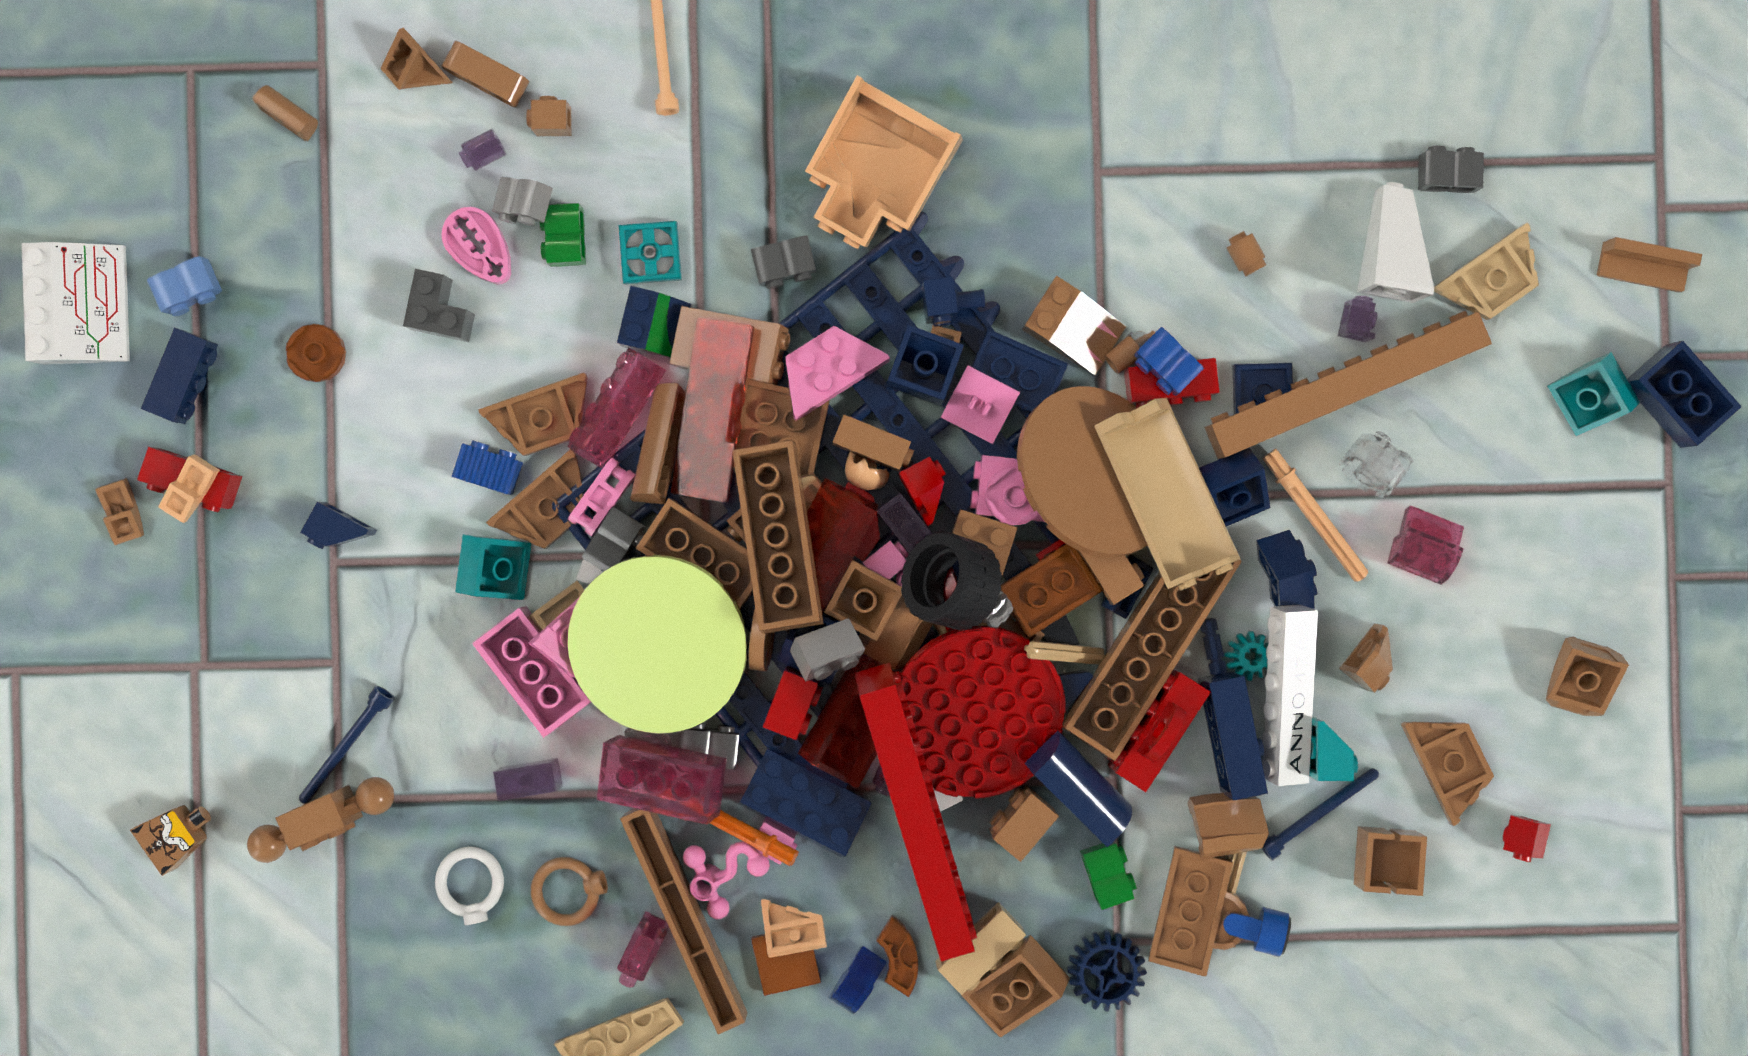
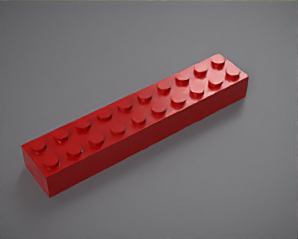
M890 663L856 672L855 677L860 700L940 961L975 952L972 940L978 939L899 671L892 672Z

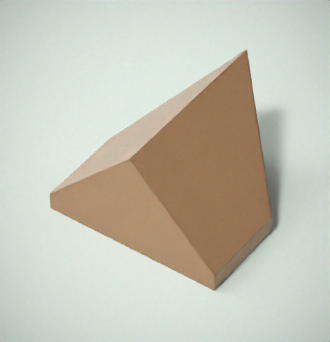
M400 28L380 68L393 84L401 90L404 88L453 83L405 28Z

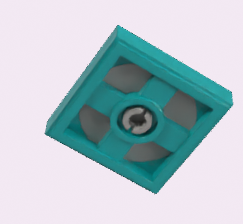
M677 221L618 225L624 285L682 280Z

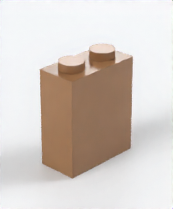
M843 415L832 442L835 447L853 452L860 457L897 472L900 471L901 466L904 468L908 467L914 450L909 449L911 441L847 415Z

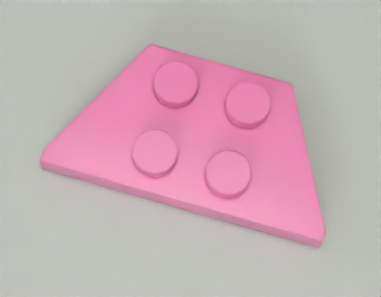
M833 326L785 356L794 420L798 421L890 361L889 355Z

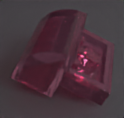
M1410 505L1405 509L1399 534L1393 539L1387 564L1442 585L1453 574L1462 556L1464 548L1460 547L1464 526Z

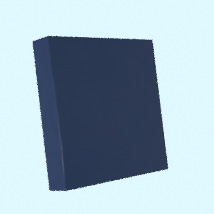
M1292 363L1232 365L1234 414L1239 413L1238 406L1254 400L1256 405L1265 402L1264 395L1281 389L1282 394L1291 391V384H1293Z

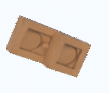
M127 478L95 489L107 515L103 518V521L114 545L144 535L138 506Z

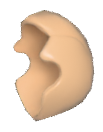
M853 452L848 454L845 475L851 484L862 490H874L885 486L890 475L887 469H877L876 463Z

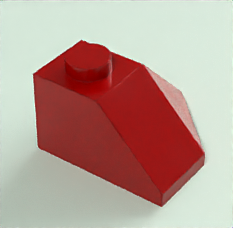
M930 457L898 474L926 526H929L934 521L944 485L942 477L946 475L939 461L935 460L933 462Z

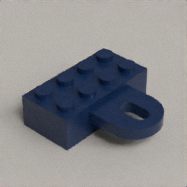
M826 721L830 727L836 724L832 721ZM820 723L807 734L793 762L769 749L766 750L739 805L843 858L846 857L872 803L846 790L861 757L859 737L851 727L837 733L842 737L844 746L836 762L827 764L822 760L821 752L832 734Z

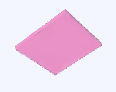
M967 365L941 418L993 444L1020 392Z

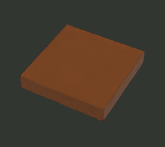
M765 934L752 936L751 940L764 996L821 983L815 950L769 958Z

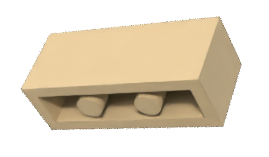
M999 902L974 924L978 938L972 940L975 952L942 962L940 958L935 961L938 971L961 995L967 990H974L981 982V977L988 970H995L1001 964L1002 957L1010 950L1015 951L1024 941L1023 938L1026 934L1023 927Z

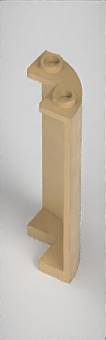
M1167 398L1154 399L1131 412L1117 413L1096 424L1094 427L1167 589L1178 586L1180 591L1196 585L1195 579L1213 571L1218 576L1234 569L1231 563L1240 560L1239 554Z

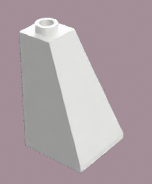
M1388 182L1386 185L1375 190L1357 293L1415 303L1434 293V285L1413 190L1403 188V184Z

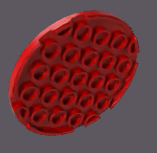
M973 626L967 630L955 629L938 636L924 645L912 656L901 671L900 677L935 791L953 797L963 796L979 799L1000 795L1013 790L1034 776L1024 763L1057 730L1062 734L1064 713H1066V700L1060 676L1050 660L1029 659L1027 657V651L1024 650V647L1029 645L1030 640L1011 630L992 626Z

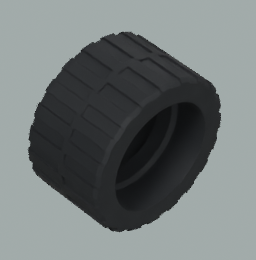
M938 531L920 540L909 553V557L903 567V575L901 576V591L906 607L920 620L956 630L971 629L973 626L982 623V620L987 618L993 607H995L1001 591L1002 572H1000V563L996 559L995 553L983 543L950 532ZM958 560L959 578L956 588L949 599L944 601L943 587L946 575L951 566Z

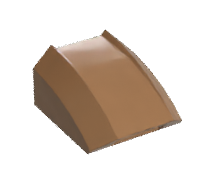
M901 596L877 641L862 633L859 634V638L865 648L863 654L882 664L890 663L893 670L902 669L919 650L933 623L920 620L914 616L910 609L906 607L904 597Z
M1574 636L1565 639L1555 662L1546 700L1551 706L1583 716H1602L1610 704L1629 664L1622 654L1608 646H1601Z
M1224 793L1189 798L1187 804L1189 812L1192 814L1201 860L1263 848L1269 831L1259 798L1254 796L1233 801Z

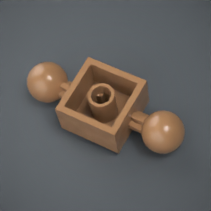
M371 777L364 780L358 786L355 795H353L349 785L276 817L275 819L279 827L269 824L257 827L248 838V852L256 861L269 863L279 859L284 854L287 846L289 851L299 846L302 851L307 850L324 840L334 838L356 827L354 821L363 817L362 811L369 815H379L386 812L393 804L394 789L387 780L380 777Z

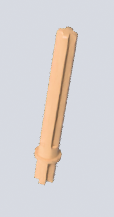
M1277 449L1267 453L1262 459L1277 478L1275 482L1277 484L1281 483L1355 582L1364 579L1368 574L1367 568L1295 474V467L1291 468Z

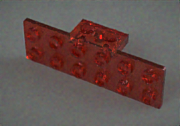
M697 318L671 487L672 494L719 502L728 501L734 466L732 450H736L737 439L741 431L742 407L746 398L745 386L754 334L753 325Z

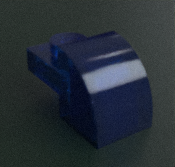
M861 946L828 998L850 1013H856L872 992L873 985L887 961L866 947Z

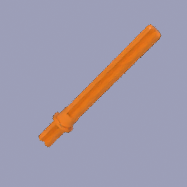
M667 781L661 782L657 789L659 797L763 852L764 857L770 855L788 866L794 864L799 851L778 841L776 835L770 836Z

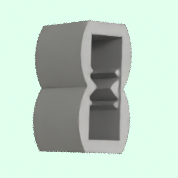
M501 177L492 212L499 214V220L511 224H516V221L528 226H534L535 222L543 223L553 188L534 180Z

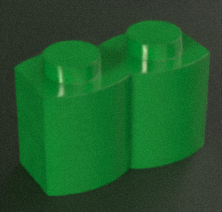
M579 203L548 205L545 221L540 223L541 231H545V242H541L540 246L542 259L546 260L547 264L551 267L586 265L583 207Z
M1113 842L1106 847L1101 843L1080 850L1094 896L1101 910L1135 899L1133 890H1136L1137 887L1132 873L1126 874L1123 863L1128 862L1122 845L1117 846Z

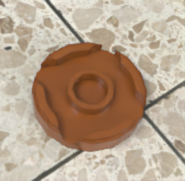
M312 324L302 326L292 333L286 343L288 366L295 375L306 381L323 382L330 380L340 372L345 363L346 349L342 338L336 331L325 325Z

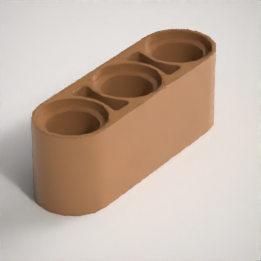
M454 41L441 65L444 70L515 108L529 84V80L524 76L459 41Z

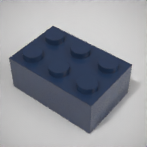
M1683 340L1663 346L1627 379L1640 403L1680 448L1698 446L1742 407Z

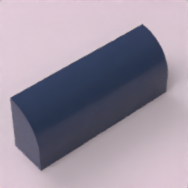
M1058 730L1024 763L1106 847L1113 843L1128 826L1132 817L1131 804Z

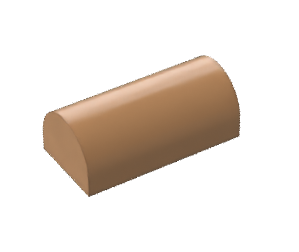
M269 85L261 87L252 97L254 103L261 111L302 140L308 142L318 126L316 118Z

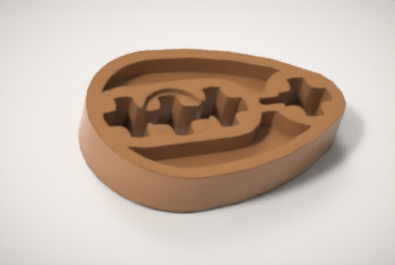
M754 609L749 642V667L751 670L767 671L772 658L775 632L764 634L758 630L756 609Z

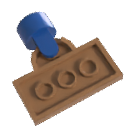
M1174 846L1148 961L1206 977L1213 948L1221 950L1234 948L1242 939L1254 941L1253 949L1255 951L1280 957L1284 954L1291 929V917H1289V913L1267 907H1262L1259 918L1250 917L1245 903L1237 894L1227 890L1233 865L1232 860L1220 857L1201 860L1199 852Z

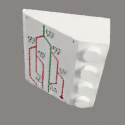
M61 242L22 243L25 361L43 365L130 361L126 246Z

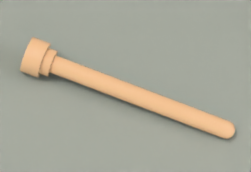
M650 0L660 93L657 95L658 99L655 100L656 113L664 116L679 113L678 98L671 91L662 0Z

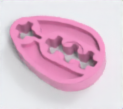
M464 207L451 213L445 220L442 228V241L448 253L462 267L480 279L496 285L506 283L511 276V257L503 233L495 220L485 211L475 207ZM459 218L463 220L469 219L466 222V226L473 232L477 230L474 236L482 244L486 242L483 246L484 253L473 252L476 249L475 244L470 240H464L467 237L465 231L461 228L456 229L459 226L457 221ZM489 259L499 267L503 265V268L500 270L502 273L500 277L490 275L493 273V268Z

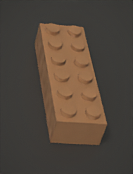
M790 440L732 450L758 630L765 634L824 624L796 445Z

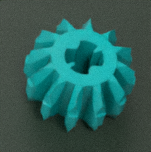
M1248 631L1246 638L1242 633L1236 634L1238 644L1233 641L1227 643L1229 647L1233 648V652L1227 651L1224 653L1225 657L1233 658L1226 665L1227 668H1236L1235 673L1244 675L1248 681L1253 680L1254 674L1260 679L1264 678L1262 669L1267 670L1268 666L1266 649L1269 643L1264 644L1266 636L1259 634L1256 637L1254 631ZM1250 651H1251V652H1254V653H1255V658H1254V659H1252V658H1250V660L1245 659V653H1246V652H1247V653H1250Z

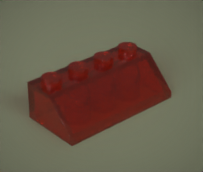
M824 478L807 511L822 615L878 512V504L827 478Z

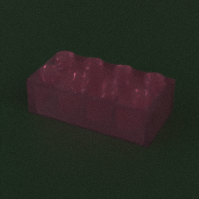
M616 735L603 742L597 800L707 825L720 815L727 758Z

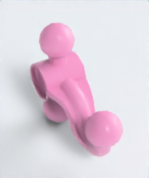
M743 841L734 843L727 850L726 869L720 870L712 864L704 865L706 854L700 846L691 845L683 853V862L687 867L694 869L696 873L690 883V892L697 900L709 901L707 903V913L716 920L723 919L729 913V902L726 898L718 895L717 889L721 884L731 880L737 873V856L739 854H745L749 858L747 860V870L751 875L762 877L769 870V859L759 853L756 848ZM702 880L708 881L710 885L705 884Z

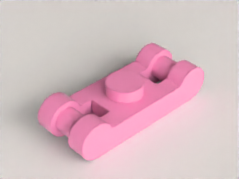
M611 458L606 463L568 517V520L574 525L578 523L584 527L585 532L591 537L597 533L611 508L616 505L635 478V473L619 466L620 463L614 458ZM610 476H614L619 480L615 488L607 483ZM588 507L597 512L593 519L585 514Z

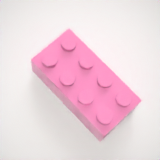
M525 606L515 610L472 644L544 738L584 709L591 701L579 686L576 678L568 675L528 644L540 633V630L530 619L529 616L532 613Z

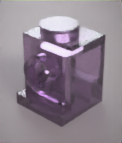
M1355 296V299L1353 298L1344 303L1337 336L1361 342H1368L1375 338V333L1370 332V329L1375 327L1377 321V312H1374L1376 303H1373V298Z

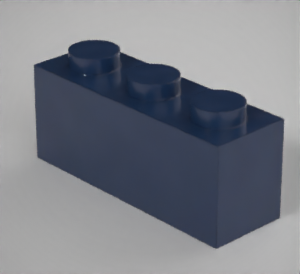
M174 327L141 409L171 422L186 424L187 420L194 414V402L198 393L206 385L205 376L209 366H212L217 358L216 349L218 344Z

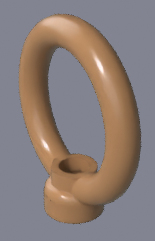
M559 857L549 860L537 870L531 883L533 905L537 912L552 924L559 926L579 924L593 913L597 906L599 895L607 893L606 876L602 870L593 872L586 864L574 858ZM569 869L575 871L583 878L584 890L588 896L584 906L575 913H557L544 900L542 893L543 883L547 876L555 870Z

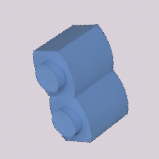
M201 256L186 260L174 268L157 273L147 279L160 311L172 314V316H180L189 312V307L197 302L200 305L210 303L216 299L215 295L222 292L209 259Z

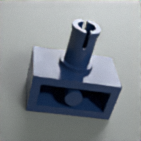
M953 276L923 280L921 290L926 324L933 323L934 327H947L951 325L950 322L955 321L959 310L985 308L983 289L957 292Z

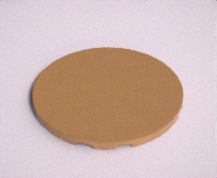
M1089 386L1070 387L1050 395L1033 409L1027 417L1019 436L1017 447L1018 471L1021 472L1025 486L1023 491L1033 511L1037 510L1042 519L1048 524L1046 527L1057 538L1081 552L1094 556L1112 557L1129 555L1148 546L1094 426L1117 413L1131 412L1136 409V406L1113 392Z

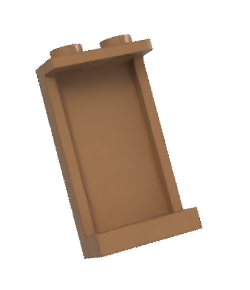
M681 306L669 364L688 370L696 369L777 385L778 380L782 378L784 373L782 359L784 351H787L790 344V334L788 333V328L778 323Z

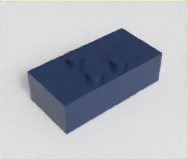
M1230 671L1221 675L1198 678L1199 685L1211 692L1204 702L1203 708L1220 792L1233 801L1268 794L1261 756L1264 755V746L1261 738H1257L1245 676Z

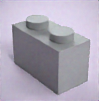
M848 618L796 637L790 652L806 682L814 678L817 681L825 679L833 671L840 668L849 670L859 663L865 648Z

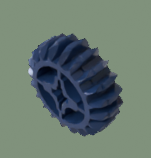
M1104 930L1103 938H1100L1097 932H1093V941L1089 942L1087 937H1083L1082 941L1085 946L1083 948L1079 945L1074 946L1078 956L1069 955V961L1075 964L1067 967L1068 974L1073 975L1069 979V984L1075 986L1073 992L1076 996L1082 995V1003L1087 1004L1091 1001L1093 1009L1096 1010L1102 1003L1104 1011H1109L1110 1004H1114L1116 1010H1120L1121 1005L1119 1002L1124 1000L1127 1005H1130L1129 995L1132 994L1136 997L1140 995L1135 986L1142 987L1145 985L1144 980L1140 978V976L1147 974L1146 969L1141 967L1145 963V959L1143 956H1137L1140 949L1137 945L1131 947L1132 940L1129 937L1122 940L1121 933L1116 932L1111 939L1110 932ZM1105 950L1102 957L1097 959L1091 958L1095 953ZM1118 951L1128 958V973L1117 966L1118 958L1116 956ZM1108 966H1110L1112 972L1107 971L1105 975H1103L1101 970H1107ZM1084 968L1089 969L1092 974L1096 975V989L1091 988L1084 981ZM1114 983H1121V984H1122V985H1120L1118 988H1116V989H1114V990H1111V991H1108L1109 987H1110L1112 984H1114Z

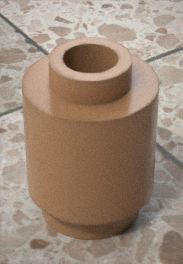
M1243 231L1229 239L1231 245L1226 249L1239 272L1243 271L1244 275L1248 276L1266 266L1263 259L1265 255L1253 233L1246 235Z

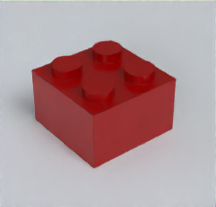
M787 666L783 672L763 728L797 740L799 733L805 735L812 718V714L807 713L810 705L816 707L823 687L818 685L819 680L817 681L814 678L805 682L799 670Z

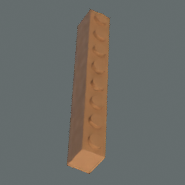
M652 801L624 813L620 820L717 1034L719 1035L745 1023L748 1013L697 899L690 892V884Z

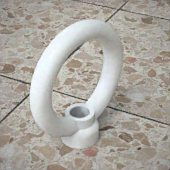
M462 847L449 853L440 863L435 876V889L440 902L453 914L462 916L464 925L487 921V912L498 902L504 887V875L499 862L491 853L478 847ZM462 859H477L483 862L491 873V891L482 902L470 905L460 904L453 899L448 891V873L452 866Z

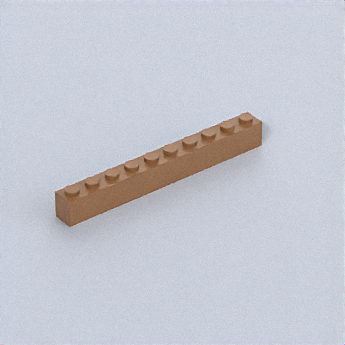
M1465 310L1449 317L1451 323L1441 326L1440 322L1423 328L1424 334L1415 338L1414 334L1411 333L1397 339L1398 345L1389 349L1387 344L1375 348L1370 351L1372 356L1362 360L1359 355L1343 362L1345 365L1343 369L1335 371L1333 366L1317 373L1319 379L1309 383L1307 378L1291 384L1292 390L1282 394L1281 389L1264 395L1266 401L1256 405L1253 400L1238 406L1239 413L1230 417L1227 412L1210 418L1213 424L1204 428L1217 459L1230 456L1491 345V339L1479 312L1468 315Z

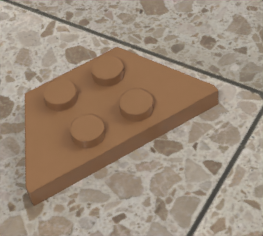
M581 373L478 410L523 456H527L580 437L588 377L586 373Z
M570 449L492 516L486 522L488 526L507 532L512 536L531 542L544 549H547L569 530L568 528L571 524L568 521L565 524L557 515L559 509L556 507L554 512L552 503L554 502L557 505L556 499L564 493L569 496L572 493L570 488L575 484L577 489L582 485V476L575 451ZM582 493L579 495L580 500L584 496ZM571 502L566 508L572 513L575 505Z
M1465 722L1401 723L1449 824L1452 826L1457 825L1461 821L1459 817L1468 805H1473L1479 797V792L1494 777L1469 724Z

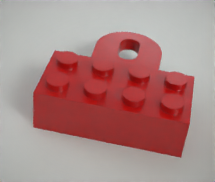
M1173 669L1116 761L1109 759L1108 766L1116 774L1144 792H1147L1211 692L1181 672Z

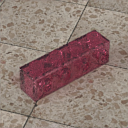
M628 347L626 352H623L618 357L616 368L612 375L602 383L600 394L595 402H592L587 407L583 422L571 433L570 443L567 447L603 469L606 463L615 455L666 370Z

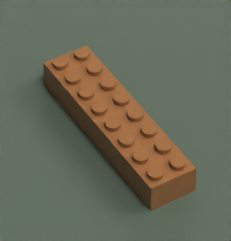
M1238 560L1231 563L1234 569L1218 576L1213 571L1195 579L1196 585L1180 591L1178 586L1167 589L1159 571L1094 672L1093 678L1085 686L1064 719L1062 728L1107 758L1116 761L1242 561Z

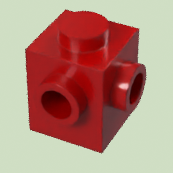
M1510 815L1509 824L1503 831V850L1513 852V858L1526 862H1531L1532 858L1543 859L1551 824L1524 816Z

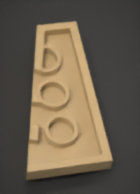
M667 997L559 1039L554 1043V1046L562 1056H639L683 1025L684 1020Z

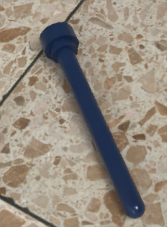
M380 686L373 688L368 695L369 700L367 701L368 706L299 795L301 803L306 804L313 798L377 712H382L383 709L389 708L395 700L389 691Z
M1374 768L1369 769L1277 836L1275 834L1268 835L1262 848L1263 852L1271 861L1279 857L1284 849L1283 845L1379 777L1378 770Z

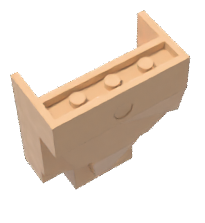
M857 75L805 172L812 175L809 181L825 189L827 184L830 185L828 192L813 217L820 221L818 227L832 235L835 230L845 235L843 241L856 249L860 245L868 247L884 217L888 219L886 225L901 233L903 228L910 231L943 171H946L962 143L961 134L948 130L868 84Z

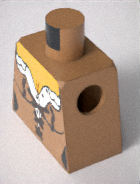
M182 805L144 822L130 831L161 876L177 869L207 839L201 826L210 821L211 816L202 806L190 812L185 805Z

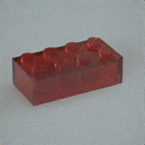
M864 653L855 667L844 672L798 752L800 756L812 765L857 789L875 760L877 752L860 700L855 673L883 665Z

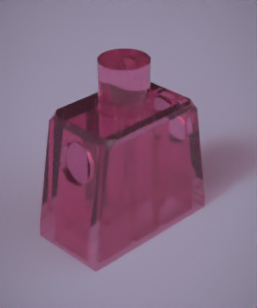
M645 911L617 966L618 971L622 972L619 977V982L622 985L633 988L637 980L644 981L669 930L667 921Z

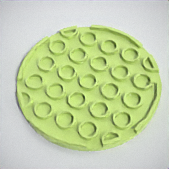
M665 555L630 558L613 565L601 573L588 585L578 599L568 629V654L571 667L579 686L588 699L612 720L626 727L650 733H672L686 730L703 723L715 715L728 702L742 678L747 660L748 644L746 642L745 623L736 602L733 601L729 593L724 589L723 584L696 564L681 558Z

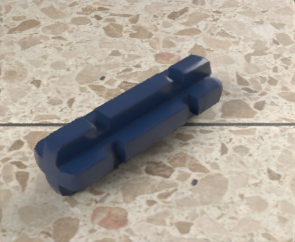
M1215 618L1205 619L1200 629L1201 633L1205 634L1202 638L1207 660L1211 662L1208 664L1211 675H1221L1227 672L1226 661H1222L1224 652L1220 634L1216 633V630H1219L1217 620Z

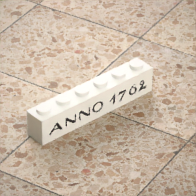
M1303 605L1270 607V617L1267 623L1269 644L1266 649L1268 666L1265 677L1266 704L1264 705L1265 732L1262 736L1264 745L1262 765L1265 779L1276 786L1309 783L1318 611Z

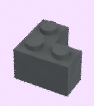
M415 269L403 322L404 327L417 332L469 342L475 314L467 309L448 306L452 279L444 274Z

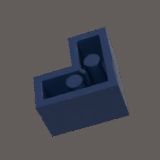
M1287 530L1256 540L1257 558L1269 579L1270 599L1274 607L1303 605L1314 609V596L1318 594L1314 583L1317 571L1311 559L1307 560L1305 557V550L1300 539L1295 540L1291 531Z

